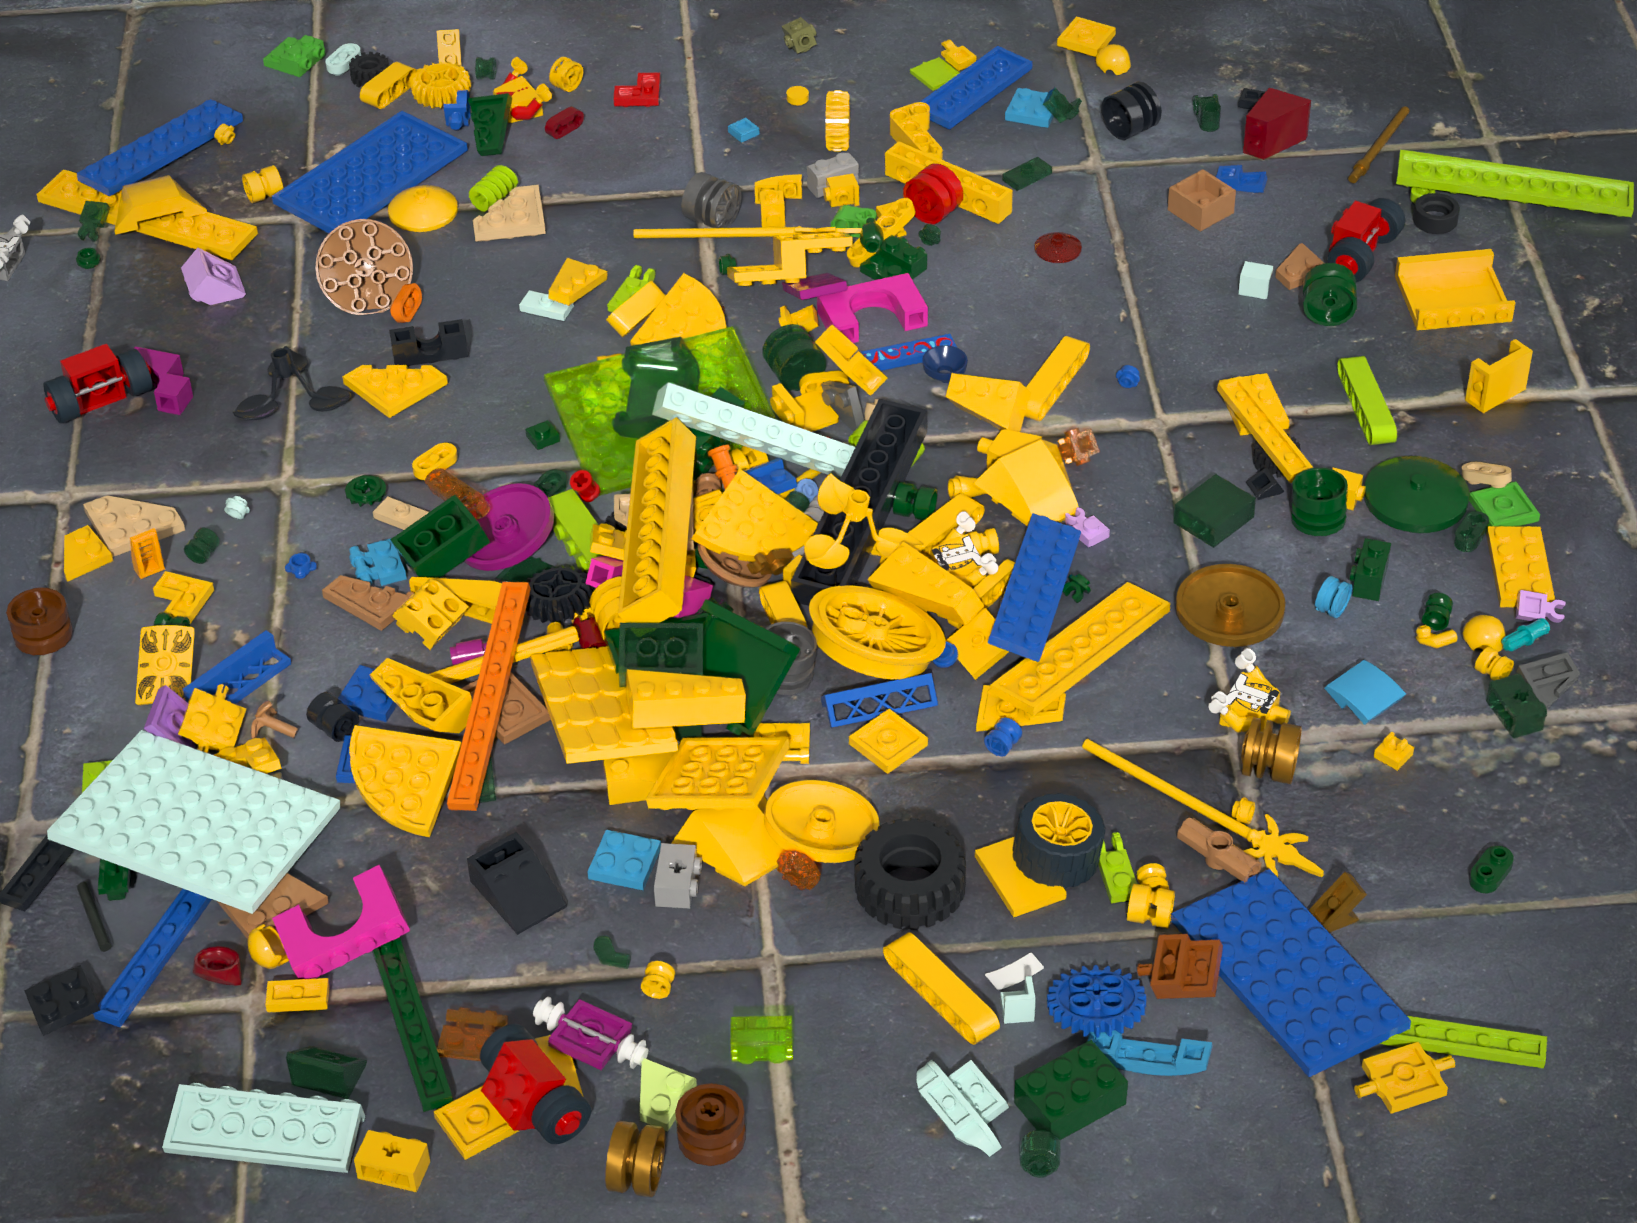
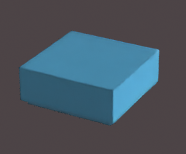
M747 118L728 126V133L741 143L760 135L759 127Z

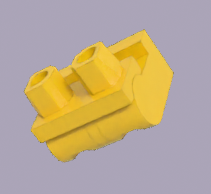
M429 579L394 612L392 617L397 620L396 625L405 633L411 632L413 634L416 631L424 639L423 644L431 650L461 620L469 606L441 583Z

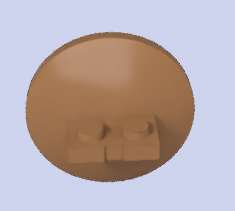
M357 219L343 223L327 235L318 250L316 276L320 288L331 303L347 313L364 315L382 313L391 309L393 301L402 286L410 284L412 280L413 263L407 244L393 228L379 221ZM368 309H383L373 313H358Z

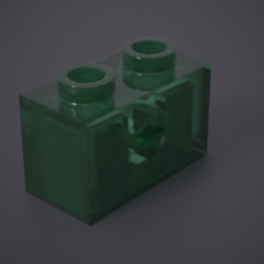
M1520 674L1489 683L1486 702L1513 739L1543 730L1545 718L1547 717L1546 706L1543 702L1539 701L1533 693L1531 685L1526 683Z

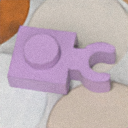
M1079 507L1076 508V517L1071 516L1069 513L1065 514L1066 525L1081 531L1079 540L1088 548L1109 538L1110 529L1094 515L1086 518L1084 510Z
M1520 590L1517 597L1515 619L1534 622L1539 618L1545 619L1546 616L1552 622L1559 623L1564 619V615L1557 614L1554 608L1563 609L1566 602L1554 600L1550 603L1547 602V594Z

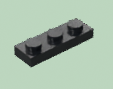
M46 835L0 892V903L25 912L72 853L73 848L49 840L48 835Z

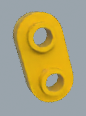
M842 371L810 373L800 379V392L803 395L811 391H818L822 395V383L830 380L850 385L849 379Z
M440 443L417 457L412 463L414 476L421 480H430L455 464L457 461L456 447L450 443Z

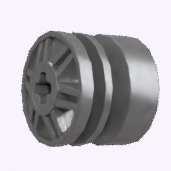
M704 172L696 173L688 182L683 193L682 213L685 218L698 223H704L709 227L728 228L732 225L740 209L741 190L734 183L723 179L719 180L717 177Z
M795 622L772 624L766 629L801 649L776 694L793 695L800 693L808 688L813 680L817 640L813 632L804 625Z

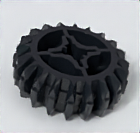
M563 565L559 568L552 566L548 570L542 569L541 573H533L532 578L526 579L531 589L525 610L527 615L532 616L533 620L540 619L542 623L547 621L551 623L561 621L563 623L566 619L573 620L574 613L581 616L584 609H589L590 598L594 592L593 586L585 584L587 573H583L581 569H574L573 566L564 568Z

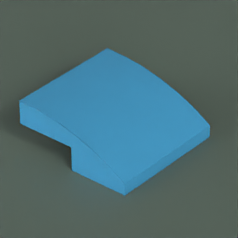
M1366 660L1361 661L1325 687V690L1342 709L1348 706L1364 725L1389 709L1406 695L1401 687L1387 674Z

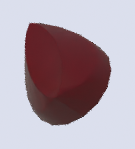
M217 946L203 949L196 954L192 971L196 976L219 984L241 985L239 954L235 950Z

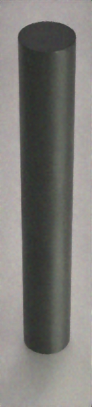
M81 882L77 885L79 896L101 951L106 952L111 949L112 945L88 883Z

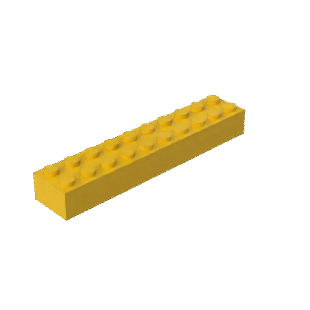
M677 417L636 440L618 615L638 634L656 627L658 623L669 617H674L682 611L696 436Z

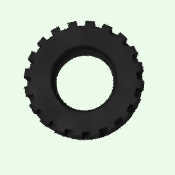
M910 818V821L897 819L889 825L886 822L878 826L877 831L873 829L868 833L857 847L854 859L857 900L863 908L865 907V912L873 918L877 916V921L884 925L890 923L893 924V928L902 929V927H910V930H918L919 926L924 925L926 928L934 926L936 921L942 922L950 917V913H954L958 909L960 902L964 898L966 887L964 849L953 834L949 836L947 829L942 826L936 827L934 822L928 820L925 823L919 822V819ZM903 867H917L927 870L931 875L920 880L906 881L892 877L889 873Z

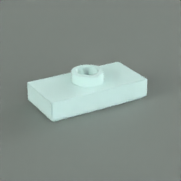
M529 290L519 304L522 312L564 321L574 305L572 303L568 306L548 299L549 294Z

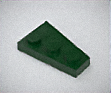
M509 93L468 98L472 111L471 119L474 122L477 152L480 156L501 154L512 102Z

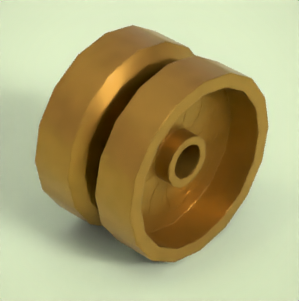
M619 1120L616 1123L610 1139L606 1161L605 1181L608 1191L625 1193L632 1184L636 1195L653 1197L655 1195L661 1178L665 1154V1130L663 1127L646 1125L639 1134L638 1127L633 1122Z

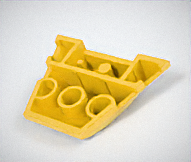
M169 175L124 185L115 225V235L137 230L138 221L182 211L184 218L205 214L207 209Z
M1042 439L999 458L972 485L978 491L982 489L992 497V501L996 504L1001 503L1011 510V515L1026 526L1029 524L1032 513L1046 516L1060 523L1065 520L1066 513L1074 516L1076 508L1079 507L1057 444Z
M764 795L756 809L725 808L723 810H714L713 808H699L693 811L671 843L696 845L697 857H701L703 862L715 867V872L743 886H747L791 860L790 852L779 846L766 830L764 813L767 800Z

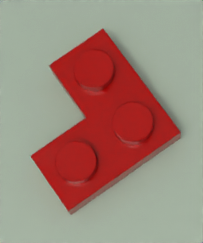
M660 72L638 73L637 86H615L614 106H659Z

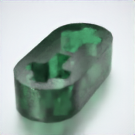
M1479 511L1469 512L1455 532L1454 546L1463 552L1474 551L1487 532L1488 516Z

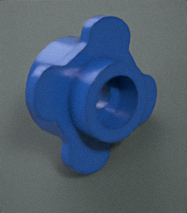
M304 553L291 556L289 563L285 565V571L293 573L297 579L305 578L310 571H314L317 568L316 563L311 562L310 557Z

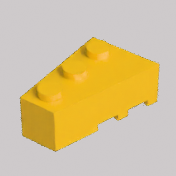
M952 373L945 397L959 409L980 420H984L999 430L1006 429L1020 432L1031 392L1021 382Z

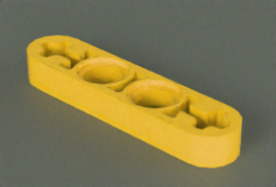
M909 198L898 199L876 220V223L883 231L884 240L891 235L895 236L914 217L916 211L912 200ZM890 222H893V223H894V224H893L892 226H890V227H886V228L884 227V225L887 224V223H890ZM860 238L847 250L850 265L856 268L876 254V252L870 253L866 251L860 243Z
M1010 559L1005 560L998 566V571L995 574H989L973 588L984 605L979 612L984 608L987 609L1005 593L1015 564L1014 561ZM948 620V623L957 629L964 626L963 624Z

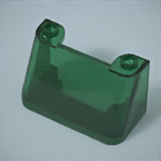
M681 336L626 347L625 356L622 359V367L624 372L628 373L631 378L626 412H617L615 418H613V429L621 437L640 439L669 422L670 420L652 415L658 390L667 383L698 393L699 365Z

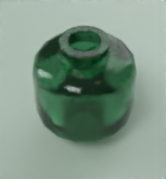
M1034 1130L1024 1135L1020 1142L1019 1155L1022 1169L1037 1178L1047 1177L1057 1171L1061 1162V1143L1058 1137L1046 1130Z

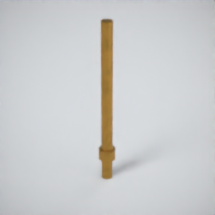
M1403 106L1364 158L1355 164L1354 171L1348 178L1351 183H1356L1361 176L1367 173L1371 162L1409 114L1410 110L1408 107Z

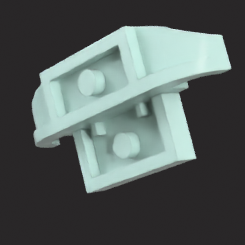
M933 1060L927 1062L926 1065L917 1071V1085L921 1097L926 1100L957 1140L966 1145L981 1149L989 1157L1002 1148L987 1124L1008 1109V1104L972 1060L948 1077Z

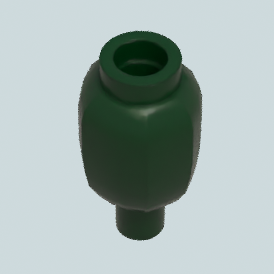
M868 218L866 224L861 229L860 243L866 251L874 253L881 247L884 235L876 220Z

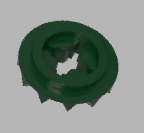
M358 476L346 485V498L350 500L351 504L358 503L360 507L364 504L372 506L373 502H381V498L386 496V484L377 476Z

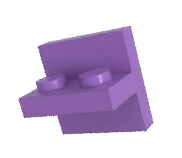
M164 685L157 691L144 729L154 736H160L194 749L196 747V743L191 739L178 735L188 703L167 685Z

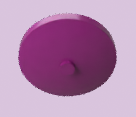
M508 484L483 494L470 504L467 509L479 522L490 543L464 562L478 570L495 571L514 566L536 552L549 536L554 523V510L545 493L529 484Z

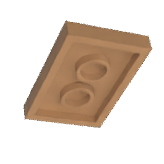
M511 672L495 733L504 745L551 720L547 708ZM478 680L461 688L470 692L472 701Z

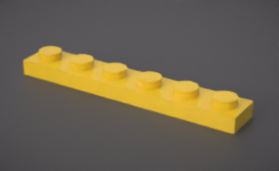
M1241 376L1218 383L1217 391L1290 483L1293 482L1295 476L1300 472L1313 468Z

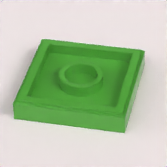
M1517 482L1508 483L1502 488L1491 487L1469 493V502L1486 526L1518 527L1538 522L1540 519V513Z

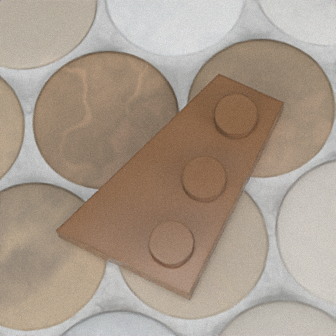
M342 575L322 589L323 598L380 631L395 620L392 617L394 612L414 594L409 591L407 594L395 592V588L385 586L384 589L372 587L370 582Z

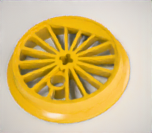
M835 586L815 594L809 604V613L813 620L812 632L817 640V645L830 658L856 672L883 679L914 677L923 673L930 661L938 658L944 651L946 640L937 622L916 605L896 595L862 586Z

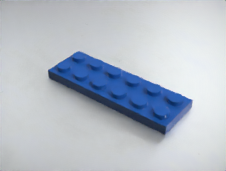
M996 46L920 102L929 105L930 121L950 130L1032 69L1033 61Z

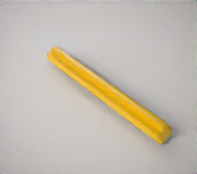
M571 626L517 644L513 663L529 658L531 654L544 653L577 642L579 640L577 629L575 626ZM484 656L427 675L451 684L478 675Z

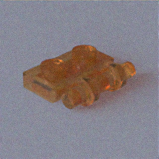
M460 1007L459 1010L448 1009L446 1021L457 1023L456 1026L443 1025L437 1046L439 1057L481 1061L480 1051L483 1044L495 1032V1026L504 1027L508 1024V1015H499L496 1011L486 1010L485 1013L472 1012L470 1008ZM469 1023L483 1025V1028H468Z

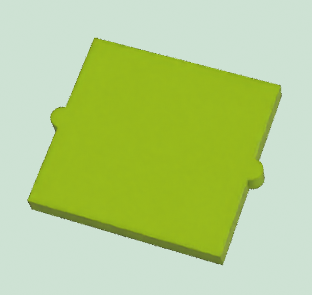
M940 57L923 62L921 65L910 69V73L932 91L940 88L959 74L957 70Z

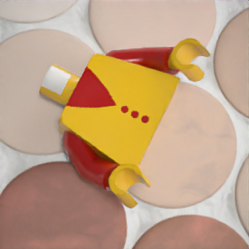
M515 57L511 61L514 71L508 74L501 86L493 90V95L509 93L512 98L508 123L542 116V102H547L552 98V93L545 84H540L535 90L523 76L518 77L519 74L527 72L528 67L523 60L521 61L519 57Z

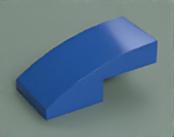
M1242 165L1219 166L1216 178L1237 191L1264 193L1267 182L1266 171L1243 173Z

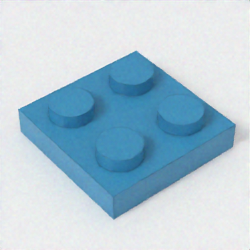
M1017 88L1005 112V120L1048 128L1061 103V96L1049 92Z
M606 830L588 869V879L644 891L660 853L661 841Z

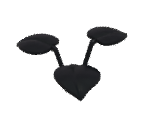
M284 346V348L276 349L271 353L272 362L267 369L268 375L272 377L271 395L269 397L261 394L250 396L237 406L233 414L244 420H260L269 417L279 407L278 403L273 401L276 397L277 378H288L295 374L308 395L312 398L309 401V406L315 411L333 410L347 402L352 396L349 391L334 386L322 387L316 393L312 392L301 375V372L308 366L307 358Z

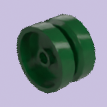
M1324 263L1312 268L1306 274L1303 280V306L1306 316L1311 321L1323 326H1337L1353 317L1357 310L1356 278L1347 267L1336 263Z

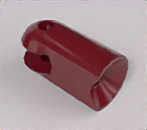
M587 613V620L580 621L578 616L574 619L573 626L577 629L579 635L578 642L582 649L606 647L598 623L592 614Z

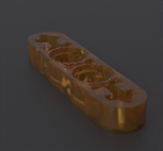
M441 468L435 469L426 476L425 483L433 494L444 501L456 495L476 520L483 518L489 512L490 505L481 493Z

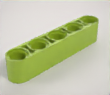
M1365 356L1340 358L1337 364L1338 375L1368 444L1395 443L1397 440L1396 425Z

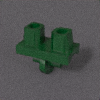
M100 858L99 895L107 894V898L110 901L125 899L126 893L129 892L130 869Z

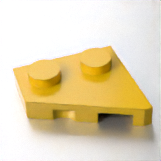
M88 525L64 535V574L67 582L113 561L111 552Z

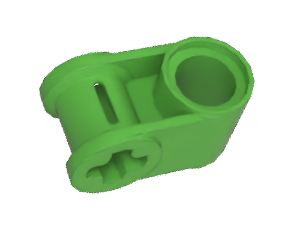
M843 205L834 216L831 227L862 228L868 218L876 219L877 213L870 208ZM860 233L848 234L852 237L860 238Z

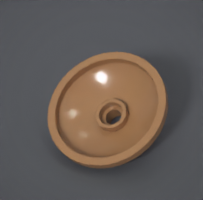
M698 544V551L704 564L716 577L728 584L745 588L759 587L765 585L772 575H761L760 572L751 574L746 565L753 562L738 560V556L723 551L721 554H718Z

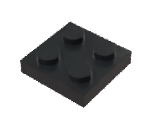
M81 965L24 990L43 1036L100 1011Z

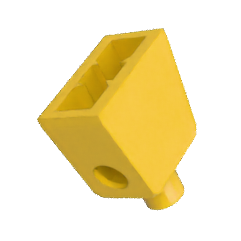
M1004 429L1000 431L994 441L982 437L978 443L977 451L987 454V468H989L999 458L1042 439V437Z

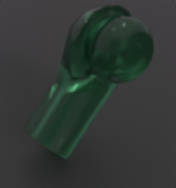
M603 935L595 939L593 949L600 963L618 968H629L631 955L616 952L609 936Z

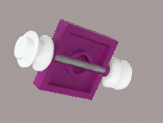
M551 997L539 1000L534 1008L533 1017H535L536 1025H540L544 1021L547 1022V1029L549 1031L556 1028L549 1037V1047L601 1071L615 1052H617L618 1062L622 1063L627 1059L630 1061V1068L632 1069L637 1065L641 1066L643 1059L647 1058L648 1048H646V1041L641 1040L638 1044L634 1042V1035L630 1034L632 1030L631 1022L579 999L567 1015L564 1014L563 1003L559 1002L554 1006L552 1005Z

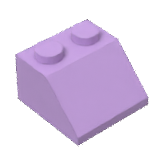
M198 247L181 267L189 295L197 302L202 301L213 305L243 298L246 295L236 266Z

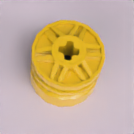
M622 577L606 580L594 590L590 598V607L598 623L603 640L604 631L629 627L618 615Z

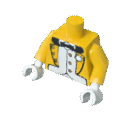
M964 511L959 513L956 518L959 526L953 528L942 542L930 550V560L971 588H975L986 578V573L995 574L998 571V565L995 563L996 558L991 553H987L981 558L968 534H963L964 531L970 532L975 528V521Z
M1249 648L1242 651L1235 659L1236 666L1240 669L1246 668L1247 672L1240 674L1227 696L1223 692H1217L1211 697L1212 702L1209 703V710L1212 713L1217 714L1220 712L1219 724L1231 727L1238 733L1248 731L1253 717L1261 718L1260 731L1264 732L1267 720L1282 725L1283 723H1288L1291 715L1290 710L1279 707L1280 691L1265 678L1258 666L1252 664L1256 660V656Z

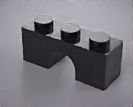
M463 320L439 322L438 334L429 340L418 338L415 335L414 326L389 330L394 364L407 365L409 367L411 365L468 357Z

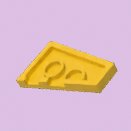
M983 685L976 732L994 730L995 724L1001 718H1010L1019 726L1063 721L1066 694L1063 693L1036 715L1032 716L991 694L990 685Z

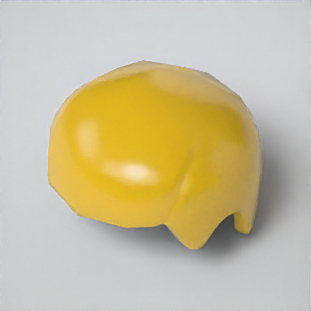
M1107 45L1096 55V65L1104 73L1107 70H1112L1115 75H1120L1127 72L1131 67L1129 53L1121 45Z
M1478 615L1472 617L1463 627V639L1473 651L1476 648L1484 650L1489 646L1498 652L1503 649L1501 641L1506 636L1504 626L1499 619L1488 615Z
M262 924L249 933L248 951L251 958L261 967L274 969L289 961L275 928L272 926L265 927V924Z

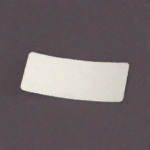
M1029 953L1008 966L986 973L985 976L996 989L1000 990L1025 980V976H1032L1038 973L1044 966L1032 953Z

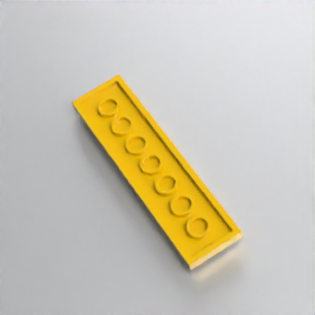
M1129 582L1125 583L1045 644L1039 662L1025 658L990 684V693L1032 716L1036 715L1169 613L1170 602Z

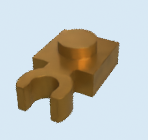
M789 549L772 550L765 556L762 553L756 554L754 556L756 561L747 563L746 566L751 574L760 572L761 575H779L783 573V568L788 565L794 556Z

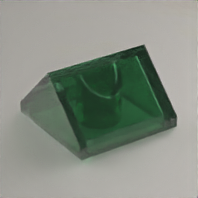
M314 1046L287 1052L286 1056L292 1085L344 1099H349L367 1063L365 1059Z

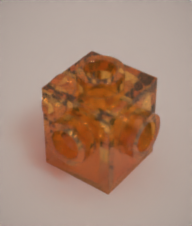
M1079 427L1064 432L1066 437L1057 440L1060 455L1066 464L1075 462L1076 466L1091 461L1089 456L1100 452L1091 428L1080 432Z

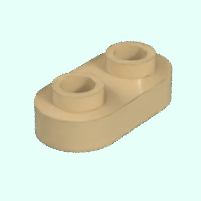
M1470 462L1462 466V477L1470 484L1483 483L1489 484L1494 488H1502L1512 481L1511 468L1507 466L1483 462Z

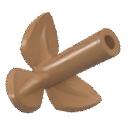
M266 700L256 712V718L251 725V738H257L258 731L263 726H267L292 738L296 737L299 728L274 718L273 716L277 712L272 707V703Z

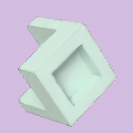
M1245 261L1240 275L1238 295L1267 299L1273 266Z
M1025 976V990L1000 993L1004 1024L1034 1021L1035 993L1032 976Z

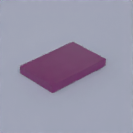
M830 273L800 278L798 283L782 282L785 292L801 300L847 290L846 281Z

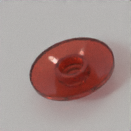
M1051 232L1040 236L1036 240L1034 250L1038 257L1045 261L1066 263L1076 259L1081 254L1082 245L1079 239L1071 234Z

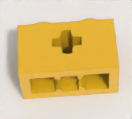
M368 1130L354 1158L358 1179L417 1192L430 1164L427 1143H423L418 1139H406L393 1136L388 1132Z

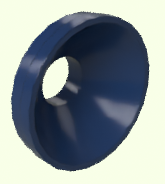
M942 345L933 347L925 352L922 363L923 369L928 376L942 383H949L952 373H965L968 359L965 352L961 349ZM942 370H947V371H950L951 373H939V372L942 371Z

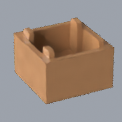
M1202 169L1169 187L1168 211L1201 232L1234 213L1236 190Z

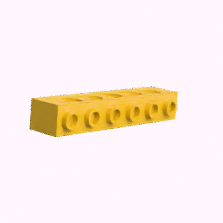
M899 141L885 152L886 176L906 184L926 166L932 163L941 164L954 172L961 182L963 201L958 207L997 224L1012 213V189Z

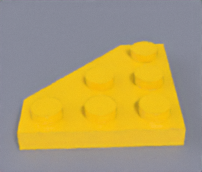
M361 365L342 376L344 385L388 418L448 384L447 376L432 365H421V369H407V365H387L386 369H372V365Z

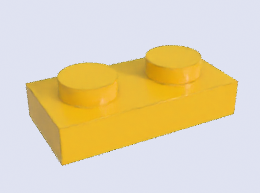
M328 978L268 981L265 1003L267 1012L328 1009Z

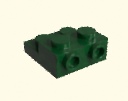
M891 235L883 240L876 254L860 264V272L874 280L909 273L913 280L927 270V253L920 246L915 248L910 245L904 237L897 238Z

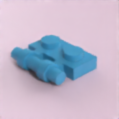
M390 539L368 544V552L365 553L360 551L358 546H353L349 549L351 554L349 559L352 566L356 567L355 575L358 580L370 582L371 586L373 584L372 581L379 579L381 586L407 579L398 551Z

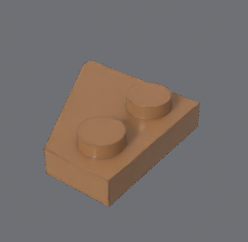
M1301 243L1276 269L1275 278L1287 289L1291 290L1303 285L1306 274L1312 268L1324 264V262Z

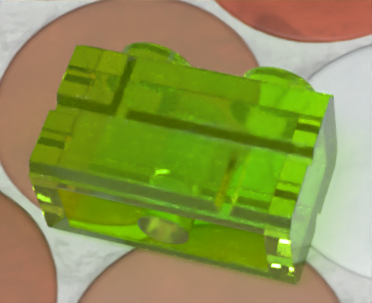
M792 1016L731 1017V1061L751 1064L754 1061L782 1063L785 1060H793Z

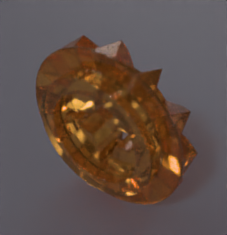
M789 850L783 852L778 858L777 871L783 874L782 879L788 880L791 886L796 885L801 891L805 888L812 890L819 883L820 871L808 856Z

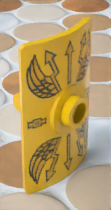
M162 625L143 627L141 629L135 700L137 705L153 704L158 689L164 685H167L185 700L183 688L191 683L194 643L193 627Z

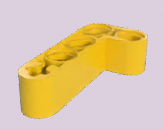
M917 102L890 112V135L896 142H902L941 160L943 159L942 147L927 132L930 128V107L928 104Z

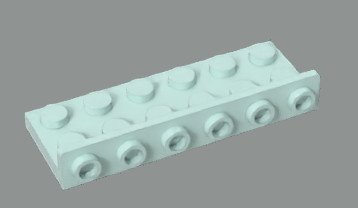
M191 1083L190 1085L179 1084L162 1148L165 1153L348 1173L359 1123L364 1122L365 1113L361 1104L349 1099L337 1102L328 1101L320 1096L300 1098L291 1093L273 1095L258 1089L245 1092L238 1091L229 1086H222L220 1089L208 1088L200 1083Z

